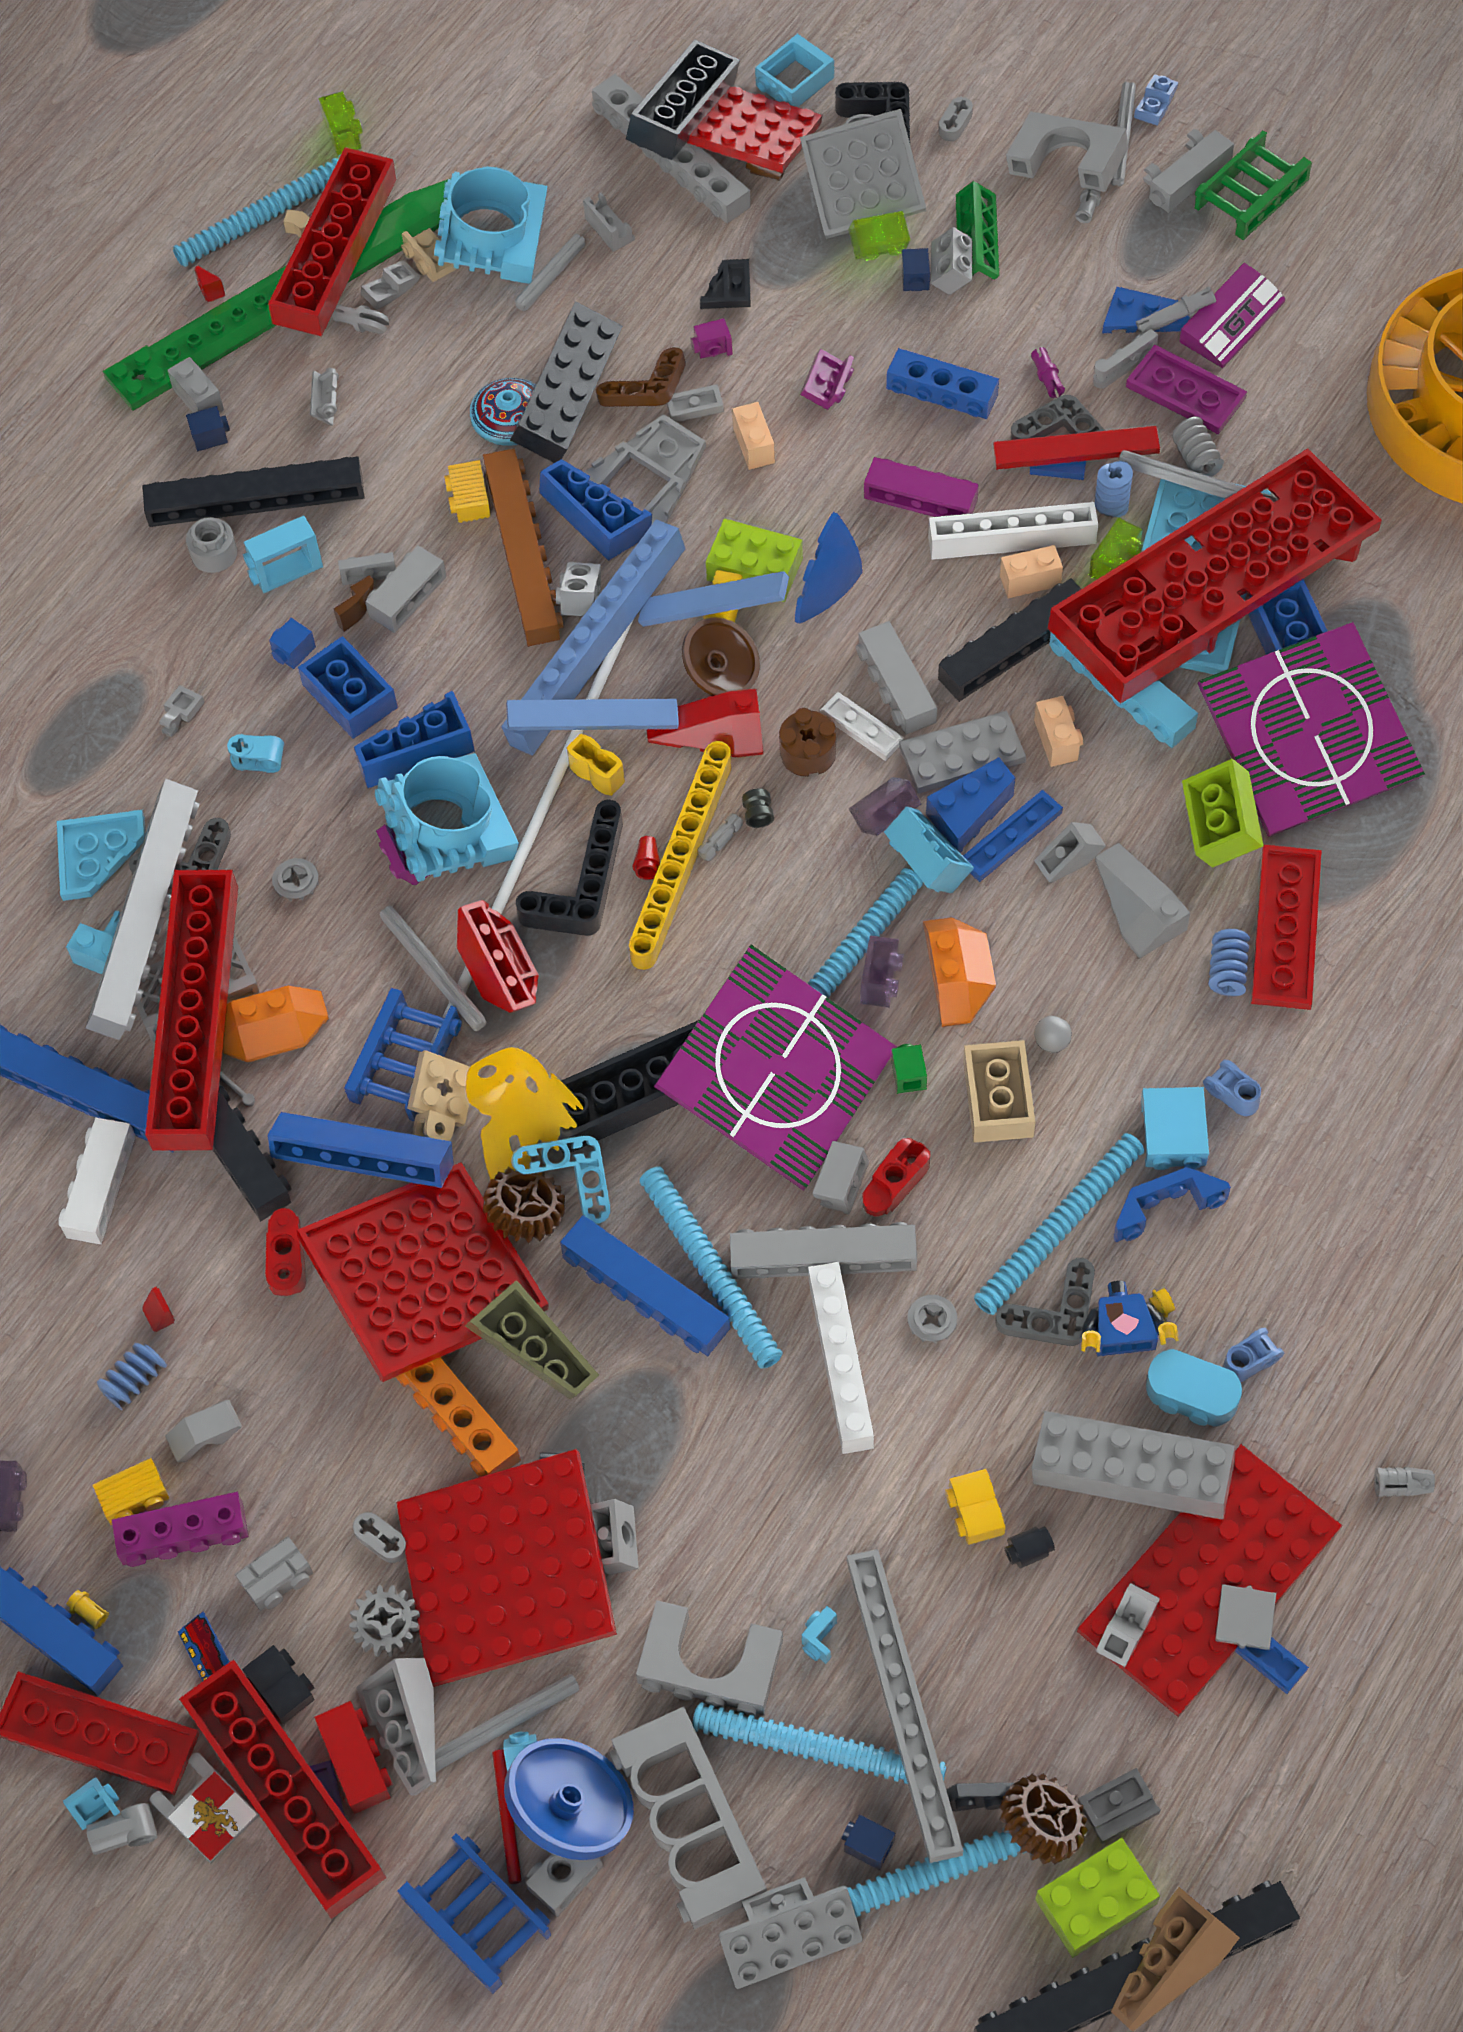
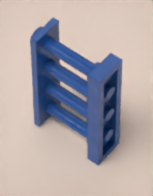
M391 988L344 1087L349 1102L360 1105L364 1096L369 1094L405 1104L409 1120L415 1122V1117L419 1113L407 1109L410 1093L374 1083L372 1080L376 1070L379 1071L382 1068L414 1078L416 1066L384 1056L387 1046L392 1045V1043L420 1052L426 1050L444 1057L453 1037H457L461 1030L462 1021L460 1020L457 1008L450 1006L445 1018L408 1007L401 990ZM406 1018L439 1028L440 1030L434 1043L396 1032L399 1020Z
M455 1833L451 1838L459 1850L422 1886L418 1884L413 1888L406 1882L397 1892L420 1919L482 1984L494 1994L503 1985L498 1977L501 1973L500 1968L536 1931L547 1940L551 1936V1932L547 1927L550 1920L537 1907L532 1911L478 1856L481 1850L468 1836L463 1840ZM469 1859L481 1874L445 1910L441 1908L436 1912L428 1904L432 1900L430 1896ZM492 1883L503 1894L504 1898L468 1934L464 1932L459 1936L451 1928L455 1924L453 1920ZM515 1907L528 1921L491 1958L487 1956L482 1960L474 1952L478 1948L476 1944Z

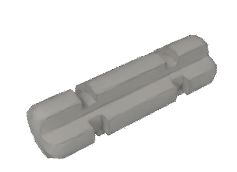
M735 813L730 814L724 820L726 823H722L708 837V843L704 842L698 848V855L705 861H710L716 855L715 851H720L734 836L732 833H736L743 826V820Z

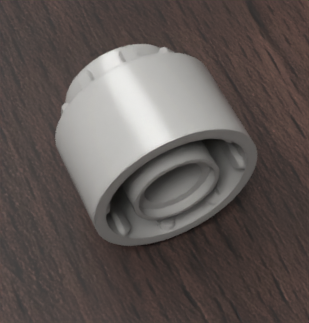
M213 517L198 520L188 530L186 544L191 560L199 570L216 573L227 569L234 563L237 557V546L232 529L225 521Z

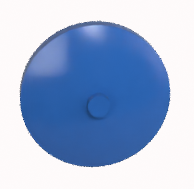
M561 1738L536 1741L525 1747L516 1756L506 1774L504 1794L513 1820L532 1842L552 1854L573 1860H590L602 1857L613 1851L621 1843L631 1827L634 1805L627 1782L611 1761L585 1744Z

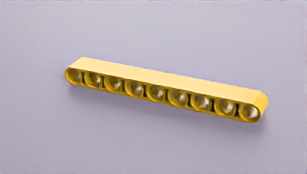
M712 742L704 751L629 941L630 959L633 966L637 969H650L657 961L698 856V848L703 843L730 774L731 751L724 742ZM721 758L722 760L715 761L714 759ZM703 805L704 807L696 808L695 806ZM695 829V831L687 832L686 830ZM680 852L686 853L685 855H682V856L676 855L677 853H680ZM671 876L677 877V878L674 879V880H668V879H666V878L671 877ZM667 901L665 904H658L657 902ZM650 925H657V926H658L657 928H654V929H649V928H647V927L650 926ZM642 949L648 950V952L643 954L638 953V951Z

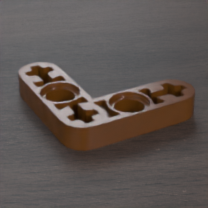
M673 347L664 350L659 356L650 380L607 381L601 383L595 390L599 404L605 407L662 406L667 404L673 397L686 365L682 349Z

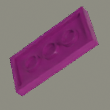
M1155 344L1126 380V387L1187 419L1200 417L1203 425L1218 435L1247 397L1246 390Z

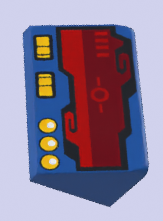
M204 1612L198 1614L178 1631L202 1681L230 1662Z

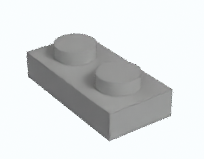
M718 384L674 393L672 399L666 404L670 419L675 422L724 412Z
M393 552L377 553L358 558L350 557L338 561L343 585L355 584L368 575L373 580L385 579L389 572L396 569Z

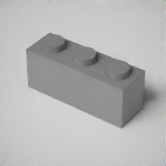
M417 545L411 553L409 552L404 556L401 564L394 571L387 574L384 582L377 590H373L368 595L365 602L369 617L395 633L447 577L444 561Z

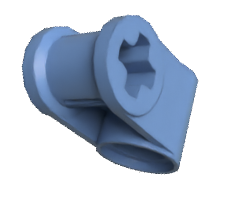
M1226 1059L1219 1064L1220 1068L1211 1077L1207 1076L1203 1080L1204 1087L1212 1096L1220 1099L1241 1116L1253 1115L1259 1108L1260 1085L1242 1072L1233 1062ZM1249 1095L1252 1099L1246 1100L1240 1096Z
M1263 1327L1252 1333L1245 1340L1232 1346L1227 1352L1222 1367L1234 1371L1240 1382H1243L1259 1371L1267 1369L1283 1357L1284 1351L1274 1345L1268 1337V1330ZM1239 1360L1245 1367H1236L1232 1364V1361Z

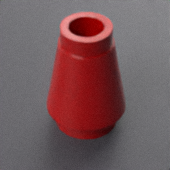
M643 836L639 840L632 868L638 878L651 880L655 878L660 865V858L656 839L652 836Z

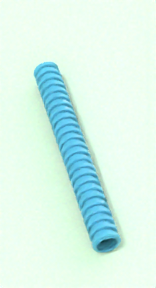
M341 155L338 156V159L333 158L331 163L326 162L325 166H319L318 170L313 169L311 174H304V178H297V182L293 180L291 185H284V189H277V193L271 192L270 197L266 195L263 197V200H257L256 204L251 203L249 205L250 208L244 207L243 211H237L235 216L231 214L229 219H222V223H215V227H208V231L202 230L201 235L197 233L194 235V238H188L187 242H180V246H173L176 259L182 266L186 267L188 262L194 263L195 258L201 259L203 254L206 256L209 254V251L214 252L216 247H223V243H230V239H237V235L243 236L244 231L248 233L251 231V228H257V224L263 225L264 220L270 221L272 216L275 218L278 216V213H284L285 209H292V205H299V201L304 202L306 198L310 199L312 194H319V190H324Z
M903 868L900 871V875L895 877V881L890 883L889 887L885 889L884 894L879 896V900H876L873 907L869 908L868 913L864 914L863 920H859L857 926L851 930L852 933L846 936V939L841 942V946H838L835 952L830 955V959L825 961V966H821L819 972L814 974V979L809 980L808 984L827 998L831 996V993H834L836 986L842 983V980L847 977V973L852 971L853 967L858 964V960H861L864 953L868 952L869 947L873 946L874 940H878L880 934H883L885 931V927L891 924V921L896 918V914L901 912V908L906 906L907 902L911 900L912 895H915L918 891L917 889H920L923 885L922 880L915 871Z
M1124 1133L1121 1136V1140H1118L1115 1146L1109 1149V1153H1106L1103 1159L1097 1162V1166L1091 1169V1173L1088 1172L1085 1175V1179L1079 1182V1186L1073 1188V1192L1067 1195V1199H1063L1060 1202L1061 1206L1058 1205L1054 1209L1055 1212H1051L1048 1215L1049 1219H1045L1042 1225L1036 1228V1232L1030 1235V1239L1024 1241V1246L1021 1245L1017 1249L1018 1252H1014L1011 1255L1012 1259H1008L1005 1262L1006 1266L1002 1265L999 1268V1272L993 1275V1279H989L986 1282L987 1286H983L980 1289L981 1293L977 1292L974 1295V1300L980 1309L987 1314L994 1315L997 1312V1308L1004 1305L1003 1301H1007L1010 1298L1009 1294L1013 1295L1016 1292V1288L1022 1285V1281L1028 1279V1274H1032L1035 1271L1034 1267H1039L1041 1261L1047 1258V1254L1052 1253L1053 1247L1056 1248L1059 1245V1241L1064 1240L1065 1234H1069L1072 1231L1071 1227L1074 1228L1078 1221L1084 1218V1214H1087L1090 1208L1096 1205V1201L1102 1198V1194L1105 1195L1108 1192V1188L1114 1185V1181H1118L1120 1175L1126 1172V1168H1130L1132 1162L1138 1159V1155L1144 1153L1142 1143L1135 1136Z
M653 1167L647 1170L641 1176L639 1182L642 1186H645L644 1190L649 1194L650 1200L654 1201L656 1208H659V1214L664 1216V1221L669 1223L668 1227L673 1231L674 1237L679 1238L678 1243L683 1246V1251L688 1253V1258L693 1261L694 1268H698V1274L703 1276L702 1280L708 1284L707 1288L709 1291H713L712 1296L718 1299L717 1303L723 1307V1313L728 1314L730 1322H733L732 1327L738 1330V1336L743 1337L742 1342L744 1345H748L747 1350L753 1353L752 1358L758 1361V1367L761 1369L771 1367L780 1360L783 1355L782 1350L776 1349L778 1347L777 1343L772 1341V1335L767 1333V1327L762 1325L761 1318H756L757 1312L752 1310V1304L747 1302L746 1295L742 1294L740 1287H737V1281L732 1279L731 1272H727L728 1268L725 1264H722L723 1260L717 1256L718 1252L712 1249L713 1244L707 1241V1235L702 1234L703 1229L698 1226V1221L693 1219V1214L688 1211V1206L683 1204V1198L678 1196L679 1192L673 1189L674 1185L669 1181L668 1175L664 1174V1169L662 1167Z
M700 1702L696 1707L692 1722L695 1732H698L699 1729L703 1730V1734L713 1732L715 1737L721 1734L723 1739L733 1737L735 1742L741 1739L743 1744L753 1742L755 1747L761 1744L763 1749L773 1747L775 1752L781 1749L784 1754L793 1752V1756L798 1757L801 1754L804 1759H808L810 1756L816 1762L822 1759L824 1764H828L830 1761L836 1767L842 1764L844 1769H848L850 1766L854 1767L856 1772L862 1769L864 1774H868L870 1771L874 1772L876 1777L882 1774L884 1779H888L890 1776L894 1777L896 1782L899 1779H903L904 1783L908 1784L900 1754H896L894 1749H890L888 1752L882 1746L876 1749L874 1744H870L869 1747L864 1746L865 1743L861 1741L859 1744H855L853 1739L847 1742L841 1736L839 1739H835L833 1734H830L829 1737L824 1736V1732L821 1731L819 1734H815L813 1729L807 1732L804 1731V1727L795 1729L792 1724L786 1727L784 1722H779V1725L774 1724L772 1719L766 1722L764 1717H760L759 1720L754 1719L752 1714L746 1717L744 1712H740L738 1715L731 1709L729 1712H726L723 1707L717 1710L714 1705L705 1707L703 1702ZM941 1761L939 1766L944 1780L947 1766H945V1762Z
M1002 1828L1001 1833L994 1831L991 1837L986 1834L983 1836V1840L979 1841L976 1838L973 1839L972 1844L968 1842L963 1843V1856L930 1863L928 1857H926L923 1863L915 1861V1866L905 1865V1869L902 1871L897 1868L894 1874L887 1872L883 1878L876 1876L873 1882L868 1879L865 1885L858 1883L854 1889L847 1887L855 1916H861L860 1912L863 1911L866 1914L870 1913V1909L873 1907L878 1910L881 1904L888 1906L891 1900L899 1902L902 1896L909 1898L912 1892L917 1895L920 1893V1889L927 1891L931 1885L938 1887L941 1881L946 1884L949 1882V1878L953 1877L956 1880L959 1878V1874L967 1876L969 1874L968 1871L973 1870V1872H977L980 1866L985 1869L988 1867V1863L992 1862L995 1865L998 1864L999 1859L1006 1861L1009 1855L1016 1857L1021 1847L1017 1843L1010 1844L1012 1836L1010 1833L1003 1832L1004 1828Z

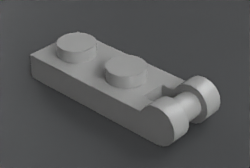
M1150 329L1143 335H1137L1123 349H1117L1107 360H1097L1094 366V386L1100 389L1106 388L1136 367L1153 345H1157L1158 335Z

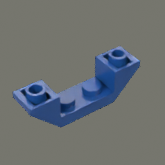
M1189 1167L1135 1186L1130 1189L1114 1231L1115 1242L1124 1239L1132 1241L1141 1236L1146 1224V1218L1141 1208L1145 1210L1153 1208L1161 1200L1169 1197L1172 1199L1179 1198L1190 1190L1199 1210L1208 1207L1215 1209L1222 1206L1228 1200L1231 1187L1227 1181Z

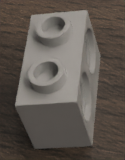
M952 227L931 242V284L949 295L972 281V238L955 227Z
M567 563L565 573L561 572L560 587L556 589V604H561V615H585L600 595L601 564Z

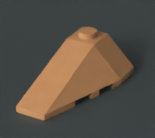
M1178 1887L1157 1914L1153 1923L1157 1929L1150 1943L1143 1944L1139 1952L1143 1958L1137 1971L1128 1975L1111 2011L1131 2031L1136 2030L1215 1969L1240 1939L1239 1936L1180 1887Z

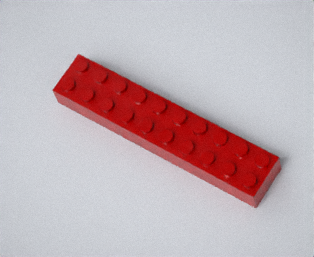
M174 870L145 1132L152 1151L213 1150L238 897V884L233 870Z

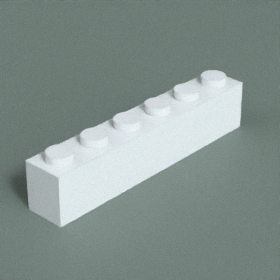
M1094 502L929 518L928 529L931 560L1028 551L1052 545L1059 548L1096 544L1098 520Z
M839 1262L808 1267L809 1286L842 1454L874 1449V1434Z

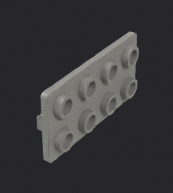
M805 1877L741 1901L748 1922L718 1934L736 1989L853 1946L863 1940L847 1887L840 1886L813 1896Z

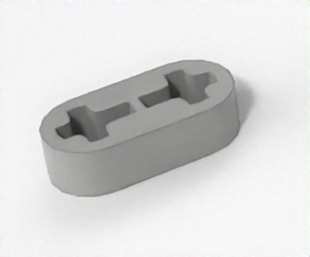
M957 97L953 99L939 121V136L945 141L957 140L971 120L973 105L968 98Z
M365 1512L356 1517L353 1522L355 1536L368 1549L388 1563L400 1562L406 1556L405 1538L396 1529L374 1513ZM373 1522L374 1530L378 1535L374 1536L368 1531L363 1534L364 1531L361 1526L364 1523L369 1526ZM386 1539L391 1544L398 1541L399 1550L397 1552L391 1550L387 1553V1547L382 1541Z

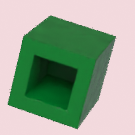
M903 1044L891 1050V1064L897 1094L927 1090V1072L921 1044Z

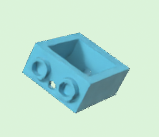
M796 34L755 67L756 86L761 92L767 93L776 101H784L792 106L799 107L834 78V59L799 34ZM794 61H797L811 71L812 74L791 90L775 77Z
M304 515L244 541L246 553L243 554V558L249 568L247 570L253 585L258 584L263 593L323 567L316 535ZM301 546V550L296 551L265 566H263L262 564L270 559H273L279 555H282L288 551H291Z

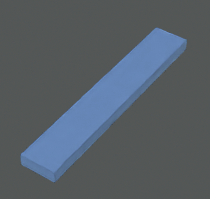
M783 571L653 596L641 608L638 622L645 627L784 601L789 576Z
M677 699L507 700L506 702L508 731L678 729L679 726Z

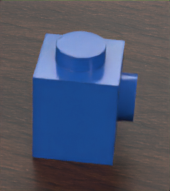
M290 618L281 628L276 629L269 639L273 658L282 665L287 664L293 669L316 648L312 631L293 618Z

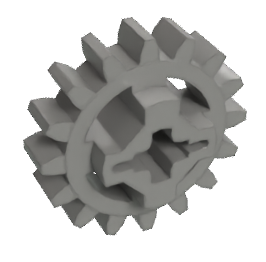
M379 1585L377 1593L374 1595L369 1590H366L367 1599L365 1601L356 1599L355 1601L359 1610L350 1611L352 1619L356 1620L349 1624L351 1631L357 1632L353 1636L355 1642H363L362 1648L365 1652H368L373 1647L376 1657L380 1656L382 1650H386L388 1656L392 1657L394 1648H398L403 1653L405 1651L403 1643L405 1641L414 1643L415 1640L411 1632H419L420 1628L419 1624L414 1622L420 1617L419 1611L413 1610L416 1605L415 1600L410 1599L407 1601L408 1594L405 1590L397 1595L396 1588L393 1585L390 1586L388 1592H384L382 1586ZM389 1602L398 1604L403 1610L401 1608H393L389 1605ZM383 1617H389L387 1625L382 1626ZM403 1628V1630L395 1637L398 1631ZM367 1632L369 1634H377L381 1637V1640L370 1637Z

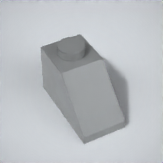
M1071 822L1034 861L1048 882L1052 883L1088 865L1106 845L1091 824Z

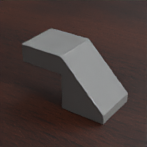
M225 1400L183 1418L165 1437L176 1461L187 1462L205 1444H224L242 1425L230 1400Z
M1130 1583L1114 1617L1107 1625L1096 1652L1125 1667L1141 1639L1160 1598Z

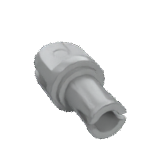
M338 304L335 309L340 312H333L334 321L352 324L356 331L362 333L369 331L383 334L387 330V327L384 325H389L387 316L370 310L369 307L364 305L354 309Z

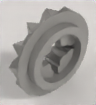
M293 858L286 860L273 873V887L280 897L283 896L289 901L298 898L303 901L304 897L308 894L313 895L315 887L319 885L317 869L311 862L305 859ZM294 872L301 879L299 887H296L292 882V873Z
M926 1295L920 1297L911 1305L908 1311V1324L912 1334L918 1336L922 1342L933 1341L936 1344L939 1340L948 1339L950 1334L956 1329L957 1312L953 1304L946 1298L939 1295ZM926 1312L933 1317L941 1314L938 1318L939 1328L933 1323L925 1324L927 1321Z

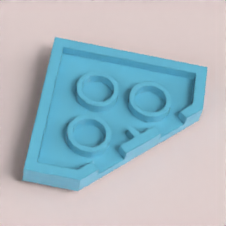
M142 810L57 821L60 896L63 901L92 897L141 846L145 837V819Z

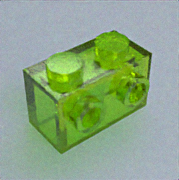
M343 91L320 97L319 103L323 121L337 156L342 154L344 147L355 150L362 149L359 134H363L359 118L354 119L353 117L356 114L352 101L346 100Z
M903 211L852 220L848 230L856 259L873 260L882 254L888 253L891 256L899 255L902 253V249H907L911 241Z
M1118 517L1091 556L1089 576L1097 580L1139 554L1144 545V542L1141 541L1143 529Z

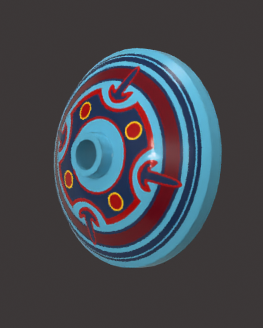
M503 378L481 388L474 396L470 405V419L475 431L483 439L497 445H518L510 441L535 387V383L521 378Z

